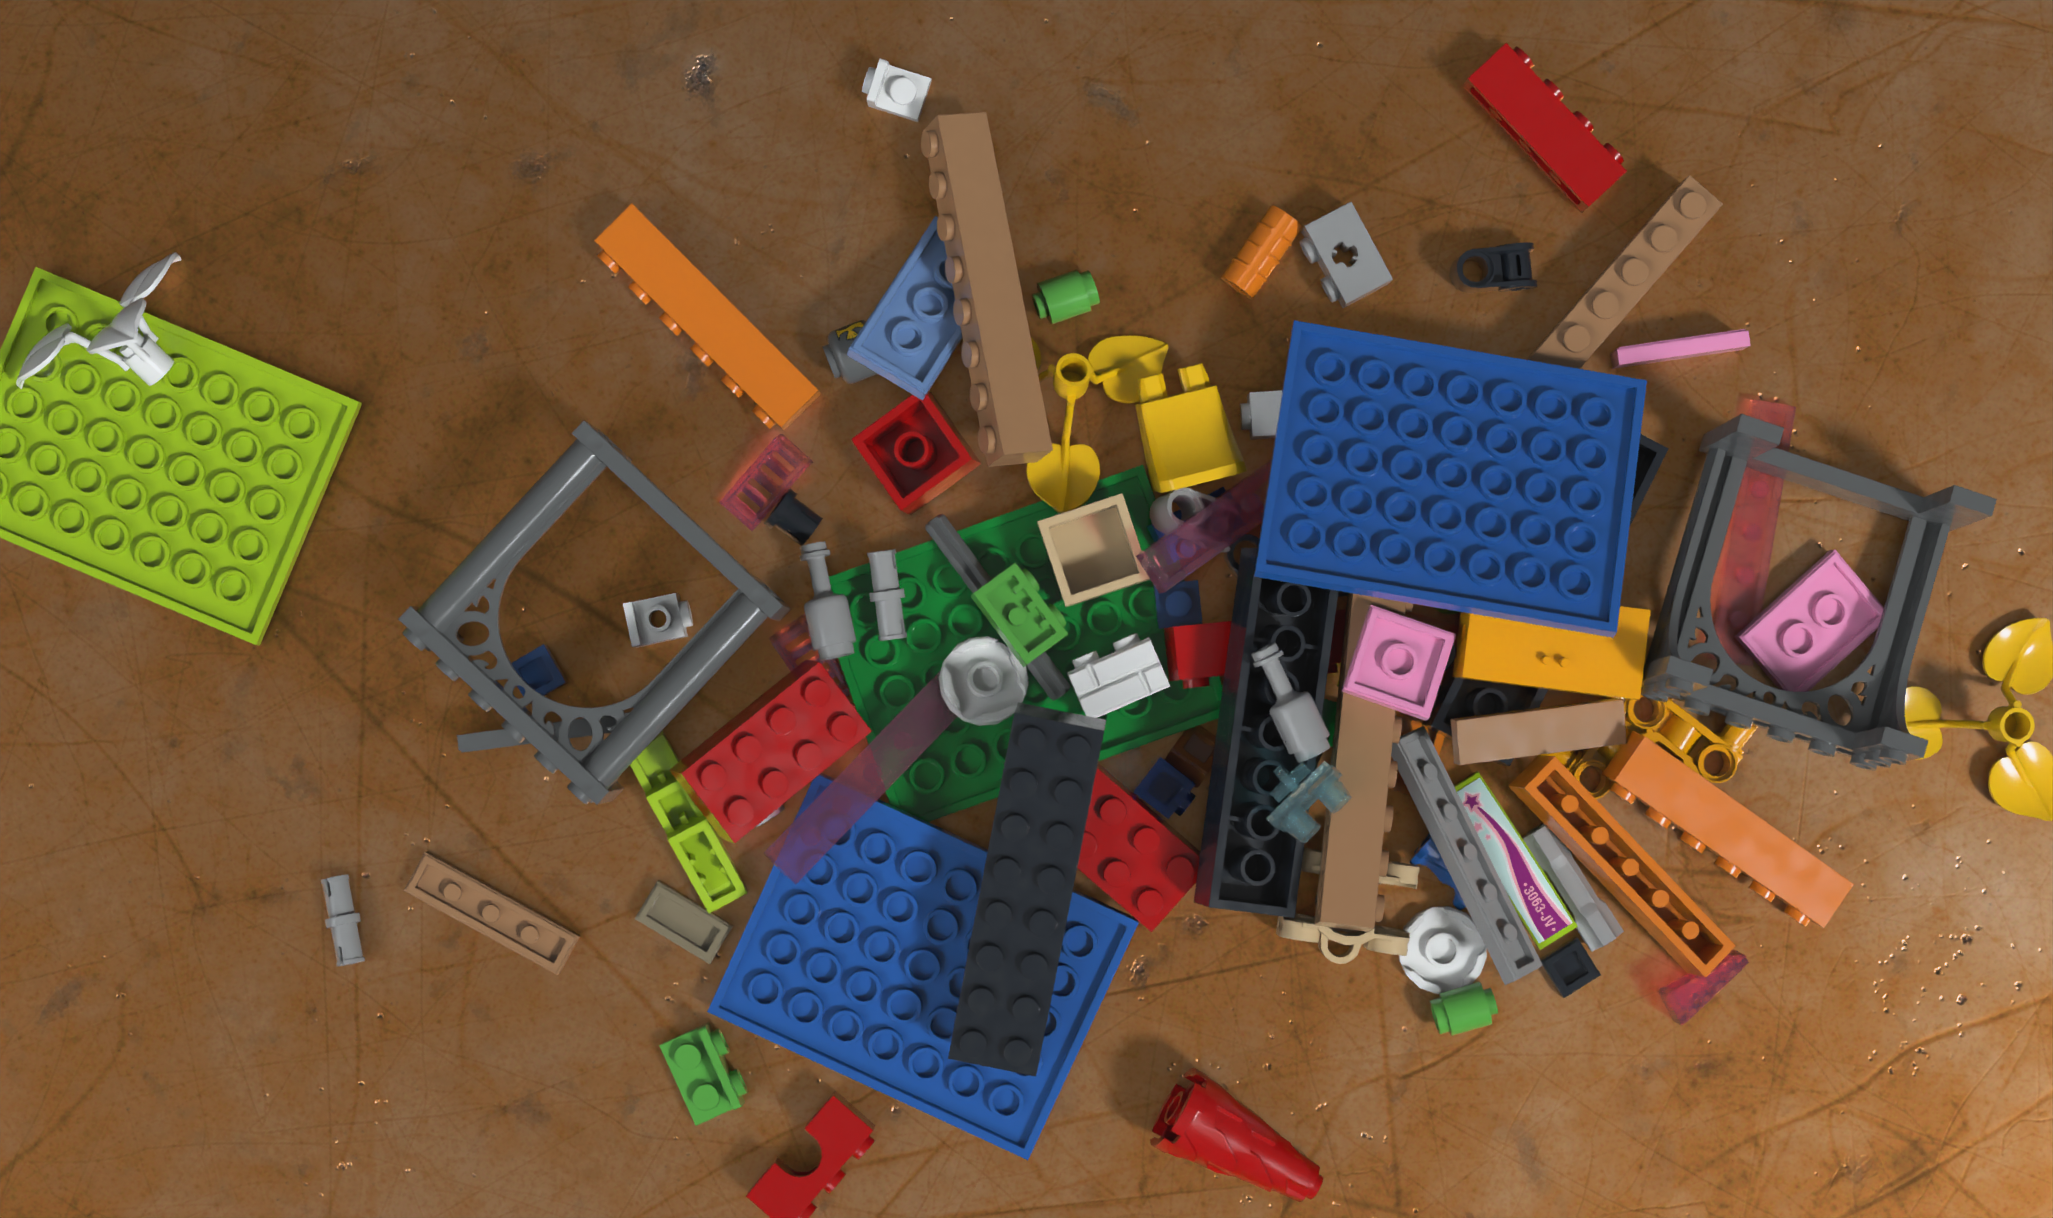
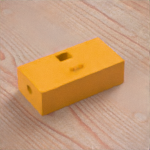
M1620 606L1617 633L1613 638L1460 612L1452 677L1640 700L1651 610Z

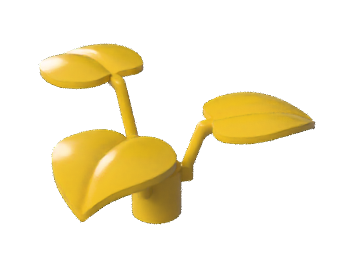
M1143 336L1110 337L1100 341L1093 347L1089 353L1088 360L1080 354L1069 353L1062 356L1056 366L1051 364L1047 370L1038 374L1039 382L1050 377L1053 378V388L1060 397L1066 399V409L1061 445L1052 443L1053 450L1038 462L1027 463L1026 474L1029 485L1034 493L1058 513H1064L1084 505L1093 494L1100 475L1098 457L1090 446L1084 444L1070 446V434L1076 399L1085 394L1090 380L1093 384L1102 382L1105 394L1114 401L1128 404L1139 402L1138 379L1161 373L1168 352L1167 343ZM1031 338L1038 371L1041 366V352L1037 343Z
M2030 618L2019 620L2002 628L1989 640L1984 650L1983 670L1989 678L2003 681L2001 692L2009 703L2008 706H2000L1992 710L1987 721L1940 720L1942 706L1937 696L1926 688L1909 686L1906 687L1905 721L1911 735L1928 740L1924 758L1920 759L1931 757L1941 749L1943 738L1940 728L1988 730L1994 739L2009 742L2005 749L2008 757L1995 761L1989 771L1988 787L1993 800L2001 808L2011 813L2044 821H2052L2053 756L2040 743L2033 741L2025 742L2034 732V719L2027 710L2021 708V701L2016 700L2010 690L2012 688L2016 693L2023 695L2034 694L2043 690L2053 678V642L2050 620L2047 618Z

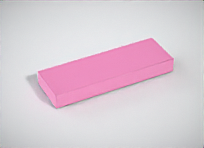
M1740 329L1618 347L1612 351L1610 356L1612 369L1739 351L1751 346L1749 331Z

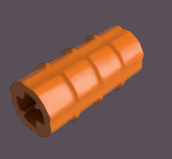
M1274 205L1270 206L1260 222L1257 223L1249 238L1244 241V245L1236 257L1232 259L1231 264L1221 279L1240 294L1253 299L1261 286L1267 282V278L1275 266L1280 264L1279 260L1288 247L1292 246L1293 240L1303 226L1282 209Z

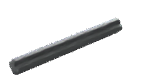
M940 514L926 524V531L972 593L992 580L945 515ZM1046 652L1026 665L1050 699L1057 700L1069 691V683Z

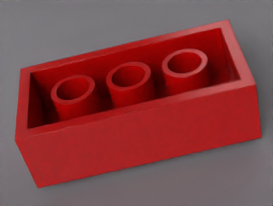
M805 660L669 769V771L723 840L736 843L872 731L819 661Z
M1098 763L1078 869L1152 932L1196 883L1200 851Z

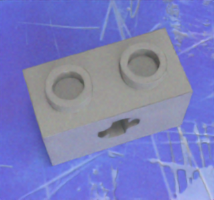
M1352 202L1304 226L1302 230L1304 239L1299 241L1301 248L1311 264L1317 261L1325 277L1320 279V282L1332 303L1338 300L1341 307L1345 308L1388 285L1393 280ZM1340 247L1343 253L1351 251L1353 257L1349 264L1352 266L1346 267L1343 262L1335 264L1333 258L1337 251L1334 249Z

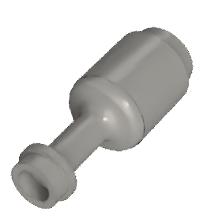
M825 541L803 545L800 547L801 556L799 557L800 561H807L814 590L813 599L804 605L813 651H818L820 661L854 654L853 643L856 642V636L847 597L843 594H835L831 589L825 557L830 555V550L827 549Z
M1275 642L1258 649L1251 655L1255 661L1253 663L1254 667H1263L1277 697L1275 705L1270 708V715L1288 753L1294 754L1299 763L1328 750L1330 744L1327 737L1330 734L1312 696L1306 691L1296 692L1293 690L1279 661V657L1284 653L1282 650H1279Z

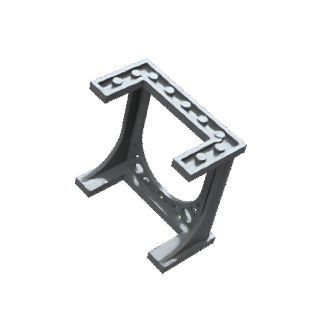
M1740 414L1705 433L1699 451L1706 453L1707 456L1646 663L1644 664L1641 695L1660 702H1667L1668 697L1684 702L1683 709L1699 715L1709 716L1710 711L1726 716L1725 723L1734 727L1750 730L1752 725L1767 729L1766 736L1780 742L1793 743V739L1809 743L1808 750L1816 754L1834 757L1835 752L1851 757V765L1866 770L1876 771L1877 766L1891 768L1893 763L1906 765V761L1924 758L1928 740L1911 735L1905 721V695L1912 659L1948 533L1991 517L1997 499L1956 485L1922 497L1775 448L1780 445L1784 428L1744 414ZM1746 467L1909 521L1874 642L1868 654L1854 671L1826 688L1807 692H1793L1765 685L1749 676L1733 662L1716 634L1711 614V586ZM1698 609H1699V612H1700V618H1697V617H1696V616H1697V613H1698ZM1695 629H1700L1705 634V642L1688 648L1689 640H1696ZM1710 653L1717 659V668L1713 672L1714 669L1692 663L1691 661L1698 654ZM1872 667L1871 674H1869L1867 671ZM1724 675H1729L1736 680V687L1732 691H1730L1731 685L1725 684L1718 687L1713 685L1719 682ZM1855 682H1861L1865 685L1858 694L1859 696H1864L1862 704L1858 696L1851 691L1852 685ZM1753 692L1752 698L1746 697ZM1766 692L1773 695L1772 704L1764 702L1763 696ZM1832 695L1843 698L1850 708L1851 718L1845 726L1837 724L1829 714L1828 701ZM1810 702L1817 706L1819 720L1810 711L1805 712V714L1802 712L1803 703Z
M584 420L572 433L577 438L574 443L420 607L410 606L398 620L407 627L402 633L413 645L421 651L424 649L432 650L440 658L435 664L445 675L453 681L460 677L472 688L468 695L477 705L486 712L494 708L505 719L501 726L519 743L526 738L539 750L534 757L547 770L554 774L559 769L569 778L571 782L567 788L586 805L589 802H594L598 805L613 801L623 791L624 787L617 782L621 774L765 619L769 617L770 619L781 621L792 608L762 580L750 574L631 463L632 459L601 430ZM608 467L730 580L738 590L644 689L616 704L604 707L580 708L561 704L543 696L528 685L511 664L502 643L499 609L504 587L518 562ZM496 579L494 588H489L488 586ZM482 596L489 602V610L485 614L478 611H466L472 603L475 607H478ZM473 621L484 624L489 630V637L484 643L476 646H468L462 643L465 639L458 633V629L462 625ZM490 651L497 658V665L493 669H487L486 666L489 665L487 661L481 659L474 660L470 655L476 656ZM508 679L504 687L497 680ZM518 685L525 689V695L521 699L516 698L513 694L514 688ZM531 702H532V713L525 707V706L529 705ZM633 707L634 709L626 716L624 710ZM550 711L557 713L562 719L558 730V737L555 735L554 724L551 721H548L546 724L544 720L545 715ZM608 715L615 718L617 723L607 728L611 734L604 740V730L600 720ZM579 717L585 718L592 728L591 743L582 751L575 749L569 740L570 725Z

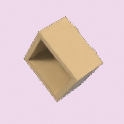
M1123 493L1037 521L1065 608L1150 580L1151 577Z

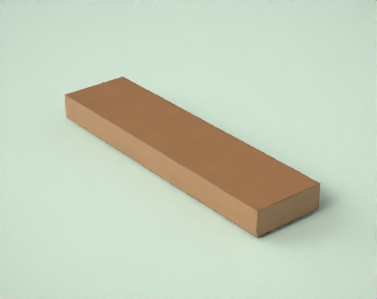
M1619 698L1451 719L1454 763L1458 765L1627 744L1624 701Z
M424 852L403 890L556 975H559L581 936L429 852Z

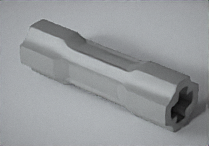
M1544 823L1522 836V839L1571 913L1573 920L1578 926L1576 927L1578 933L1591 952L1607 945L1624 932L1607 904L1592 889L1572 857V852Z

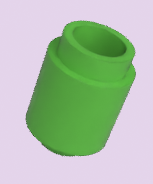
M1074 270L1037 283L1038 292L1032 294L1033 304L1039 319L1047 317L1051 325L1090 312L1091 306L1100 304L1098 291L1089 270L1082 273Z
M1480 982L1439 993V998L1429 1001L1439 1034L1450 1032L1451 1036L1492 1025L1491 1015L1498 1014L1492 989L1483 990Z

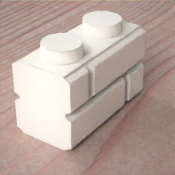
M1135 633L1114 642L1113 646L1116 650L1114 653L1099 658L1097 651H1094L1072 661L1075 669L1067 672L1085 716L1098 718L1170 687L1149 637L1140 641L1138 634Z

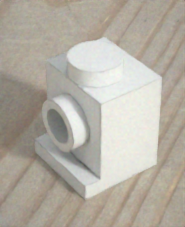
M678 593L623 603L632 647L637 648L688 637L686 627L693 626L688 600L681 601ZM661 610L665 613L667 619L662 627L657 628L652 625L651 616L655 611Z

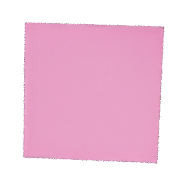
M1370 605L1341 691L1427 721L1430 717L1456 634Z

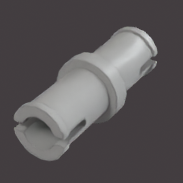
M896 549L867 553L873 585V592H870L869 595L870 602L875 601L879 641L907 637L901 598L905 597L904 588H899L895 558Z
M349 874L320 880L323 885L329 917L325 919L326 928H331L337 967L365 961L357 923L361 922L360 913H355Z

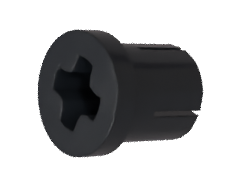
M789 489L764 524L770 529L775 526L800 546H803L823 518L796 499L797 493Z

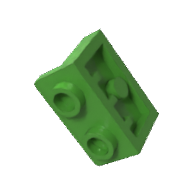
M1014 563L975 591L971 598L1020 664L1025 667L1062 640L1068 633L1064 629L1066 621L1061 612L1053 604L1047 606L1037 591L1040 590V587L1035 577L1026 568L1021 570Z
M708 1022L659 1045L695 1126L727 1111L743 1106L745 1100L742 1095L748 1093V1090L739 1070L731 1071L724 1055L730 1051L719 1028L713 1031Z

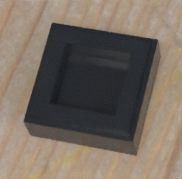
M1578 937L1572 938L1540 958L1542 967L1562 998L1567 997L1601 976Z

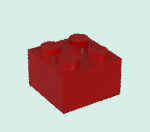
M929 391L923 400L914 395L909 396L851 439L900 511L910 515L982 464L935 396Z

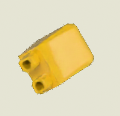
M1202 363L1177 369L1183 390L1181 393L1168 396L1162 373L1138 379L1140 403L1135 404L1152 491L1160 493L1173 491L1247 471L1244 459L1228 422L1217 386L1210 385L1209 377Z

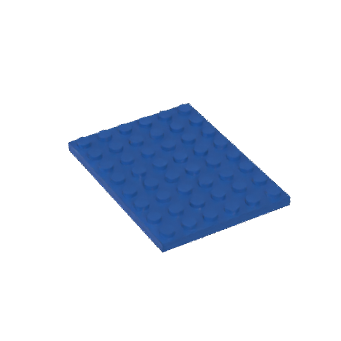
M1294 320L1254 577L1613 638L1617 633L1647 380Z
M821 773L811 782L707 1012L1028 1160L1139 921L1127 913L1073 889L1036 1076L948 1059L988 849Z

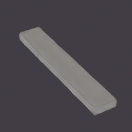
M1422 726L1400 736L1398 744L1392 743L1391 756L1398 763V770L1504 984L1507 985L1543 966L1425 727Z

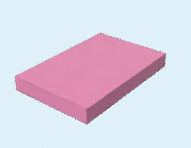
M1829 550L1734 637L1778 689L1807 692L1879 627L1884 607L1836 550Z

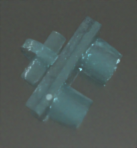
M1326 761L1302 783L1300 782L1311 772L1304 762H1301L1291 773L1282 765H1279L1274 770V773L1282 782L1270 794L1280 802L1291 791L1292 793L1266 819L1276 829L1284 832L1287 831L1303 843L1311 839L1321 827L1307 812L1318 799L1330 812L1336 813L1352 798L1344 784L1339 780L1342 776L1341 772L1334 765H1330Z

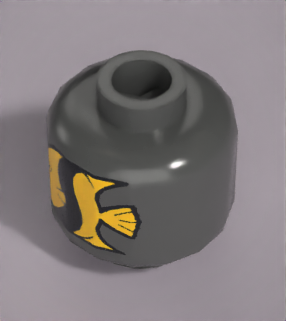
M859 320L833 330L828 335V344L822 346L835 379L842 377L846 383L853 384L877 374L847 356L848 349L866 323L865 320Z

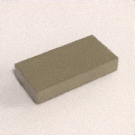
M659 880L635 917L637 921L708 964H711L734 926L714 913H708L706 908Z

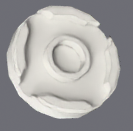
M975 637L956 645L944 660L939 675L941 696L949 710L963 721L979 726L998 724L1011 717L1016 710L1018 702H1023L1028 688L1026 666L1023 667L1009 647L997 642V639Z
M1449 906L1430 907L1416 913L1404 926L1403 930L1410 933L1407 956L1399 955V961L1406 976L1419 988L1439 994L1472 984L1481 974L1487 958L1486 946L1472 918L1467 913Z

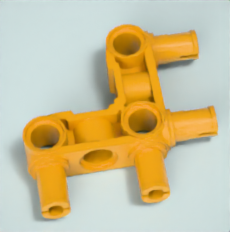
M1668 697L1667 702L1649 699L1654 707L1653 714L1649 720L1642 722L1635 717L1633 712L1634 704L1637 700L1623 699L1626 738L1631 731L1647 737L1711 783H1723L1734 776L1737 765L1743 758L1744 752L1741 749L1758 728V726L1752 725L1751 729L1747 730L1727 724L1720 733H1713L1674 703L1673 698ZM1622 744L1542 755L1555 756L1578 781L1580 780L1581 772L1585 768L1594 767L1599 772L1600 783L1590 793L1595 799L1604 797L1613 785V782L1603 776L1602 773ZM1716 751L1722 756L1723 768L1718 774L1712 776L1705 770L1704 759L1708 753Z

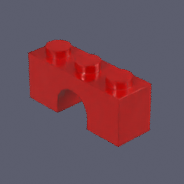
M835 1091L804 1128L819 1143L822 1152L821 1162L811 1170L797 1171L786 1165L780 1158H777L748 1191L746 1197L770 1218H809L817 1208L812 1203L814 1198L822 1189L830 1194L846 1175L840 1168L851 1156L859 1160L875 1142L870 1136L875 1125Z

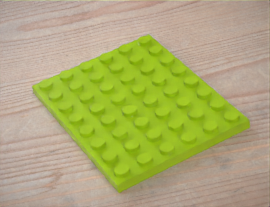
M35 267L0 349V538L260 646L362 403L146 312H143L142 316L150 330L159 338L156 344L174 360L170 370L155 384L148 386L131 368L125 371L117 363L97 353L90 354L87 348L77 343H70L63 346L59 353L43 369L27 378L21 390L16 385V380L22 365L33 347L44 336L64 324H69L72 327L70 332H74L92 341L125 308L115 299ZM138 326V333L142 337H144L141 329ZM122 346L109 349L117 355L124 357V355L120 353V349Z

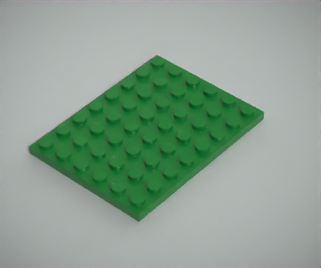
M1143 465L1098 480L1093 494L1082 506L1123 493L1151 577L1150 580L1065 608L1037 525V521L1061 513L1055 511L1043 500L957 531L991 579L1014 563L1021 570L1026 568L1037 580L1040 590L1037 592L1047 606L1053 604L1066 621L1064 629L1068 635L1045 652L1069 683V691L1057 700L1050 699L1026 666L1028 688L1022 703L1085 716L1067 672L1075 669L1072 661L1094 651H1097L1099 658L1116 652L1113 646L1114 642L1135 633L1138 634L1140 641L1148 637L1150 638L1170 687L1098 717L1099 719L1106 720L1099 761L1219 718L1223 688L1219 676L1209 677L1210 686L1183 689L1182 680L1169 681L1164 629H1158L1153 585L1184 582L1185 580L1178 561L1166 566L1146 527L1152 524L1150 508L1156 499ZM934 540L895 554L899 588H904L905 597L901 598L907 637L879 641L878 639L879 630L875 601L870 602L869 595L870 592H873L870 562L829 577L832 591L835 594L845 595L848 600L856 636V642L853 643L855 653L839 657L838 659L856 710L872 731L866 738L889 803L927 822L998 797L1014 717L1013 714L1011 717L994 725H975L963 721L950 711L941 696L939 675L942 664L956 645L975 637H991L997 639V642L1003 643L1005 646L1007 645L971 598L973 593Z

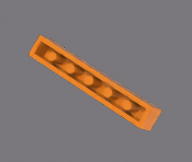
M632 203L594 240L603 249L597 256L615 274L622 268L634 280L628 288L645 305L653 299L665 311L658 318L676 336L684 330L695 341L689 349L707 367L715 361L727 373L720 380L738 398L746 392L758 404L752 412L769 429L777 424L784 431L821 395L819 390Z
M1630 732L1626 738L1627 744L1621 745L1602 773L1603 776L1613 782L1609 790L1631 805L1635 799L1649 807L1645 815L1663 828L1667 829L1670 824L1683 831L1679 839L1702 854L1705 848L1716 854L1718 858L1714 864L1731 876L1737 878L1740 872L1753 881L1748 888L1771 903L1774 897H1777L1787 904L1783 912L1799 924L1806 927L1808 922L1811 921L1824 928L1854 884L1653 741L1637 732Z
M1538 755L1509 785L1511 790L1687 973L1706 978L1734 949L1736 945L1555 756Z

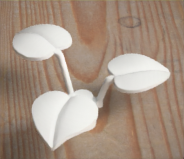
M176 252L172 253L142 271L128 286L119 302L125 308L92 341L74 332H70L72 327L69 324H64L44 336L26 357L16 380V385L22 390L24 381L43 369L59 353L63 346L70 343H77L87 348L90 354L97 353L117 363L125 371L131 368L148 386L158 382L173 366L174 360L156 344L159 338L150 330L142 316L147 304L143 298L149 295L160 283L172 263L182 260ZM138 326L141 329L144 337H142L138 333ZM122 346L120 349V353L123 354L124 357L117 355L109 349Z

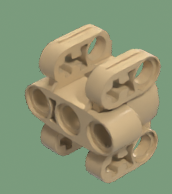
M1304 848L1301 871L1320 874L1322 851ZM1389 861L1386 877L1379 876V884L1417 889L1420 867L1408 863ZM1295 913V918L1278 916L1276 934L1279 937L1317 942L1321 953L1328 960L1337 964H1346L1352 961L1358 955L1361 944H1364L1363 947L1370 951L1407 956L1410 933L1405 930L1375 925L1372 930L1365 932L1315 926V916ZM1328 939L1343 945H1350L1346 953L1341 955L1332 954L1328 949Z

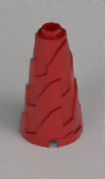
M1196 1068L1189 1069L1183 1075L1184 1078L1192 1081L1186 1089L1177 1083L1175 1084L1154 1123L1152 1132L1161 1137L1150 1139L1153 1147L1163 1153L1192 1161L1216 1173L1236 1177L1268 1192H1271V1190L1298 1202L1303 1201L1305 1197L1311 1200L1316 1196L1323 1183V1176L1319 1174L1320 1167L1296 1150L1289 1141L1272 1129L1250 1108L1232 1097L1220 1084Z

